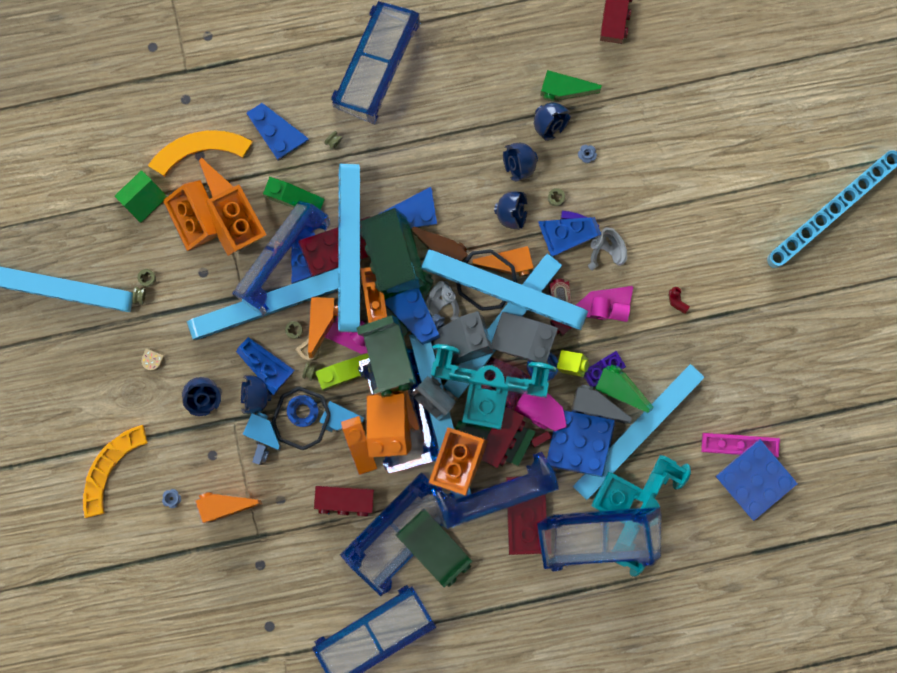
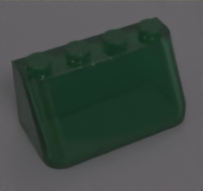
M393 208L360 221L362 226L360 233L367 244L365 250L371 258L370 268L376 276L377 281H375V285L379 292L388 294L420 288L426 285V278L421 268L422 265L411 227L404 214Z

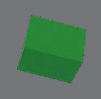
M141 170L114 197L142 223L168 196Z

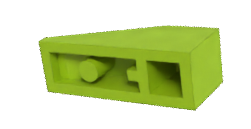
M368 353L315 371L323 391L373 372Z

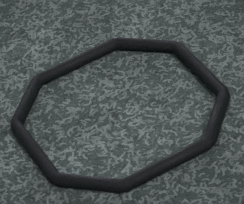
M494 250L472 251L464 261V263H468L473 255L491 253L511 268L513 282L517 283L514 265ZM456 283L459 295L481 311L500 309L506 303V301H502L500 305L481 307L461 291V285Z
M296 387L281 395L272 419V425L280 442L300 450H306L322 441L331 413L322 395L303 387ZM299 390L320 398L327 414L319 438L303 447L281 438L276 425V419L284 398Z

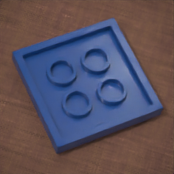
M563 410L566 427L553 431L545 465L603 477L615 420Z
M761 439L757 440L715 476L753 521L798 484Z

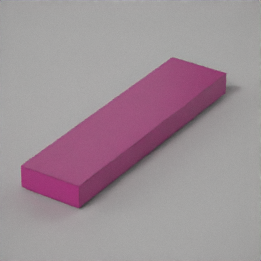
M702 433L701 452L741 455L757 440L761 439L772 454L779 458L780 438Z

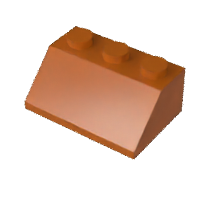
M201 180L183 184L163 201L187 251L218 236L206 203L209 197Z

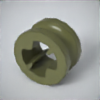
M334 131L328 136L324 144L329 145V148L332 150L341 142L343 137L338 136L337 132Z
M559 188L552 189L548 194V202L554 207L563 204L565 200L564 192ZM553 193H557L562 199L559 198V202H556L555 199H551V196L553 197Z
M149 269L141 270L137 277L138 282L144 287H150L156 281L155 274ZM147 273H150L149 276L152 277L151 281L147 280L146 283H144V279H142V276H146Z
M134 288L133 304L137 302L140 305L144 304L146 288Z
M292 321L286 325L285 332L289 338L298 339L301 337L303 329L300 323ZM292 325H294L295 328L299 327V331H297L298 334H289V330H291L290 327Z
M307 362L302 378L305 379L307 377L312 381L317 365H310V362Z

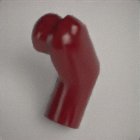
M673 287L669 290L668 294L670 305L686 314L690 306L681 301V289Z

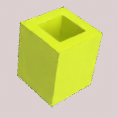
M561 350L557 369L563 374L584 377L589 367L588 358L581 353Z

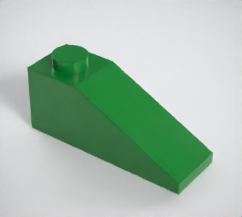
M547 70L540 96H543V99L554 102V100L559 101L598 94L602 85Z
M270 176L263 192L266 199L317 217L325 200L320 196Z
M611 365L603 369L596 390L644 412L649 413L652 411V404L627 374L621 372V368Z

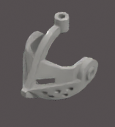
M604 228L601 231L602 235L592 240L591 248L593 252L591 263L588 264L590 270L593 271L599 266L597 255L600 248L609 252L616 265L621 266L626 262L627 249L625 243L613 228ZM606 237L610 239L612 245L607 242Z
M447 281L436 283L427 296L425 304L432 317L438 314L443 306L451 303L453 316L450 320L454 321L459 318V306L455 299L456 294L452 291Z

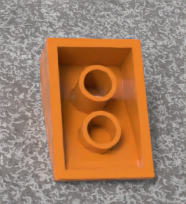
M240 184L206 201L218 238L228 256L267 235Z
M393 393V395L384 398L379 395H367V445L369 457L407 455L412 450L405 393Z
M447 427L429 483L466 495L480 465L488 441Z
M213 492L199 495L200 499L195 500L203 523H210L262 504L261 500L213 494Z

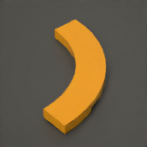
M209 130L194 132L180 137L165 146L151 160L148 167L165 177L175 164L190 154L208 150H220L244 158L253 142L243 136L226 131Z
M144 425L131 428L109 442L95 458L86 477L83 493L85 518L105 514L103 497L107 479L112 469L122 457L133 449L148 444Z

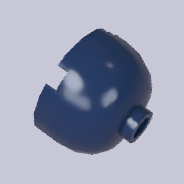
M554 102L539 106L535 111L533 123L536 132L546 141L556 138L554 134L558 130L561 133L568 125L571 118L568 114L570 111L563 105Z
M521 142L504 147L507 150L503 151V162L506 171H511L513 175L510 178L515 182L529 178L535 172L537 166V153L529 145Z
M508 192L495 204L494 212L504 227L517 230L524 227L527 218L524 204L528 205L526 194L524 192Z
M245 375L243 378L246 379V382H242L240 400L241 403L245 404V408H241L242 413L254 414L263 411L267 406V402L271 401L272 393L268 390L262 379L253 375Z
M195 377L189 380L182 390L183 406L194 416L211 414L210 411L214 408L217 409L220 405L221 393L215 382L209 378Z

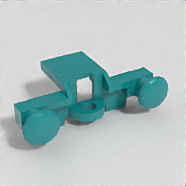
M435 344L432 346V349L437 350L435 362L433 361L431 377L470 384L462 421L467 424L501 430L508 391L547 398L549 372H556V368L550 364L531 362L528 364V367L533 368L532 380L507 376L505 382L503 373L497 367L484 366L477 372L476 370L460 368L451 365L453 354H460L459 349L445 344ZM489 370L494 371L496 374L495 379L492 381H488L484 377L485 373ZM482 385L496 387V391L482 389L481 387Z
M660 455L643 489L608 472L591 507L625 524L609 560L623 567H629L632 577L639 576L648 562V553L645 550L640 551L638 554L633 552L637 545L634 541L641 528L639 526H652L659 519L661 510L655 498L662 484L666 485L668 480L671 479L675 490L681 489L686 485L691 475V467L688 463L679 466L674 460ZM634 499L643 502L637 516L628 513ZM652 508L653 516L647 519L646 511Z

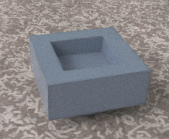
M258 444L252 463L262 465V462H266L269 451H266V446Z

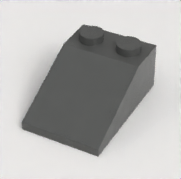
M479 311L461 316L437 330L440 338L431 341L432 346L435 344H445L460 350V354H453L451 365H457L493 353L485 320ZM433 349L434 355H435V359H436L437 350H434V349Z
M502 312L491 345L493 350L529 362L546 363L558 328L539 321Z
M427 376L412 392L411 396L440 421L455 405V396L450 391H444L439 387L441 384L437 379Z
M582 385L575 390L571 412L611 419L623 424L631 422L632 418L598 391L593 390L592 386Z

